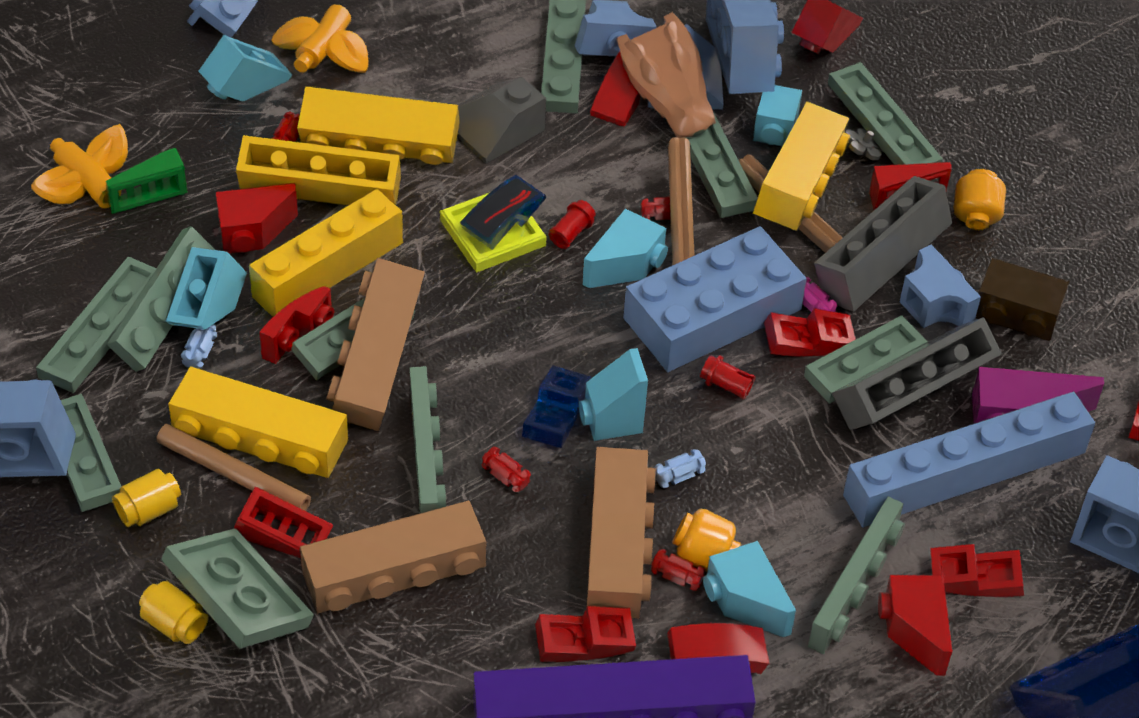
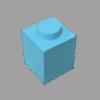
M775 85L774 91L762 92L756 114L753 141L770 145H784L799 116L802 90Z

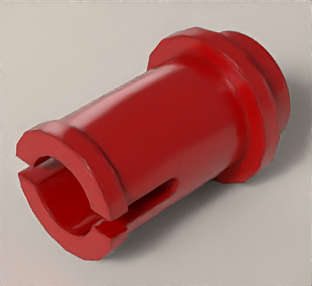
M584 200L570 203L567 207V213L549 230L550 240L559 248L567 249L584 228H590L594 224V217L596 216L594 208Z
M710 355L700 373V378L706 380L705 385L711 386L713 383L744 400L749 394L756 376L724 362V357L721 355L717 358Z

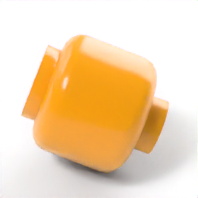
M975 169L968 172L967 175L961 177L956 183L953 206L954 215L960 221L965 222L967 227L975 230H983L988 228L989 225L999 222L1004 215L1006 185L990 170Z
M698 509L693 515L687 512L672 541L673 544L677 545L678 556L694 562V566L697 568L700 565L703 566L706 572L710 556L740 547L741 544L734 540L736 535L735 524L706 509Z

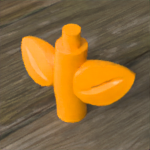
M331 5L320 23L314 18L296 17L281 26L271 39L272 43L277 47L296 50L294 67L301 73L306 72L308 68H316L326 56L337 65L351 71L366 73L368 69L366 45L357 34L346 31L351 22V15L341 5Z
M118 124L101 132L91 141L86 152L74 142H65L62 138L54 139L50 144V149L54 152V161L59 166L38 176L31 185L32 190L41 198L57 204L73 203L82 198L87 190L101 208H109L105 181L111 178L109 174L123 167L128 154V142L123 127Z

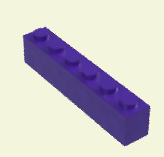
M748 655L476 671L473 677L475 718H753L756 703Z

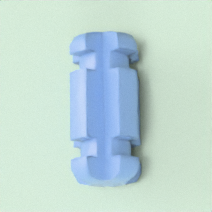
M214 324L206 330L196 328L192 331L184 347L187 350L181 353L184 366L200 369L204 365L201 361L206 360L214 344L212 340L217 337V328Z
M693 449L690 451V456L688 453H684L664 461L665 466H662L661 463L655 465V480L659 486L667 488L669 487L668 482L674 485L694 477L695 471L698 474L703 473L706 461L700 451Z

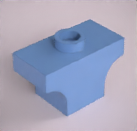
M592 0L589 14L583 15L575 48L578 54L617 56L620 51L616 41L617 37L627 34L631 40L657 28L653 19L642 17L633 12L626 1Z
M931 244L918 251L914 272L905 276L900 303L923 328L942 321L960 326L975 320L981 296L966 282L963 274L959 270L954 269Z

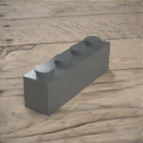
M913 176L814 262L820 288L830 296L828 301L834 300L837 306L854 312L918 255L919 250L927 247L952 224L945 185Z
M982 317L940 335L832 392L849 429L852 430L875 423L1000 356L1002 353L985 318Z

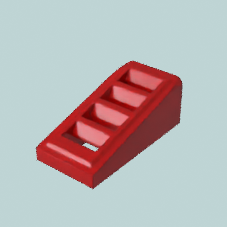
M951 162L874 166L869 190L873 210L878 208L913 176L929 181L938 178L936 183L945 185L947 191L952 170Z
M255 486L236 521L234 529L236 528L247 541L301 558L300 546L307 545L301 541L307 529L316 532L310 542L311 544L326 540L333 524ZM257 513L265 515L263 522L255 519ZM274 519L282 521L278 530L270 527ZM290 524L299 527L294 537L286 535Z

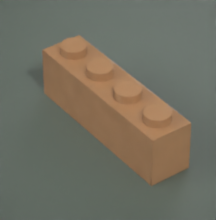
M377 258L373 273L364 272L358 294L366 296L363 307L354 305L348 329L355 331L352 342L346 340L343 342L337 364L345 366L342 378L333 375L326 399L334 402L332 410L347 414L348 423L379 431L425 274L424 271Z
M597 447L587 606L630 608L631 617L639 618L641 601L650 602L651 575L643 574V564L651 565L653 538H644L645 528L653 529L654 503L646 502V493L654 494L656 468L647 467L648 450Z
M465 501L300 546L302 573L317 614L329 610L338 611L345 609L350 604L372 598H385L393 592L414 586H428L439 579L457 574L467 575L479 568L486 567V539L470 501Z

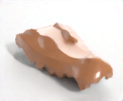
M670 13L663 17L664 25L631 40L627 34L617 37L616 41L627 75L643 99L647 98L654 110L662 118L667 119L677 138L692 137L694 133L700 130H707L716 121L712 107L707 100L706 85L702 75V61L698 48L687 28L674 13Z

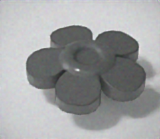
M861 128L857 132L850 129L846 130L845 133L851 135L848 143H850L849 148L858 155H863L864 153L867 158L872 160L880 159L883 150L872 139L874 136L872 131H866Z

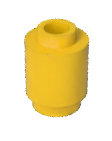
M156 469L120 487V493L112 496V500L120 519L127 527L134 524L142 526L177 508V497L181 496V490L171 473L164 474L160 469Z
M169 581L150 585L144 591L139 601L141 606L140 617L174 642L192 643L203 632L208 621V615L203 612V607L200 603Z

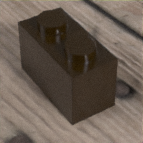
M992 258L979 290L981 298L975 318L980 319L984 317L986 322L1051 341L1070 281Z

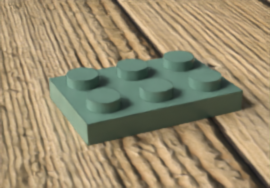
M236 528L166 546L161 560L239 649L309 627L314 614Z

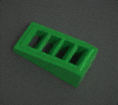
M176 148L161 152L105 181L112 214L187 193L184 164ZM126 189V193L119 196V190Z

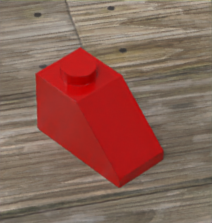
M807 0L792 33L802 37L799 45L817 54L820 53L822 48L833 53L861 24L863 18L828 0Z
M295 183L216 192L223 251L228 253L264 249L298 216Z
M890 575L886 592H880L878 596L879 619H886L888 637L936 676H945L952 655V644L943 576Z

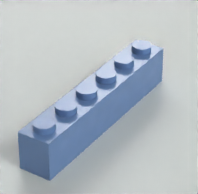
M1075 392L1064 394L850 464L843 496L863 528L872 524L888 496L904 503L902 515L1084 454L1095 421Z

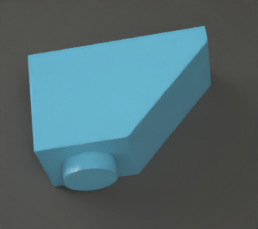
M223 35L199 69L201 75L209 82L207 88L214 95L221 99L231 97L240 101H246L288 81L292 76V73L273 53Z
M625 209L584 258L582 285L594 288L644 279L653 267L659 268L666 258L668 247L665 246L666 228Z
M191 247L166 322L170 325L206 330L235 310L247 272L228 252Z
M638 348L629 349L586 382L585 400L579 401V412L583 426H590L594 441L643 433L648 379Z
M758 541L709 557L707 575L703 578L704 588L708 598L712 602L717 601L724 616L751 626L761 627L764 631L781 637L791 635L796 609Z

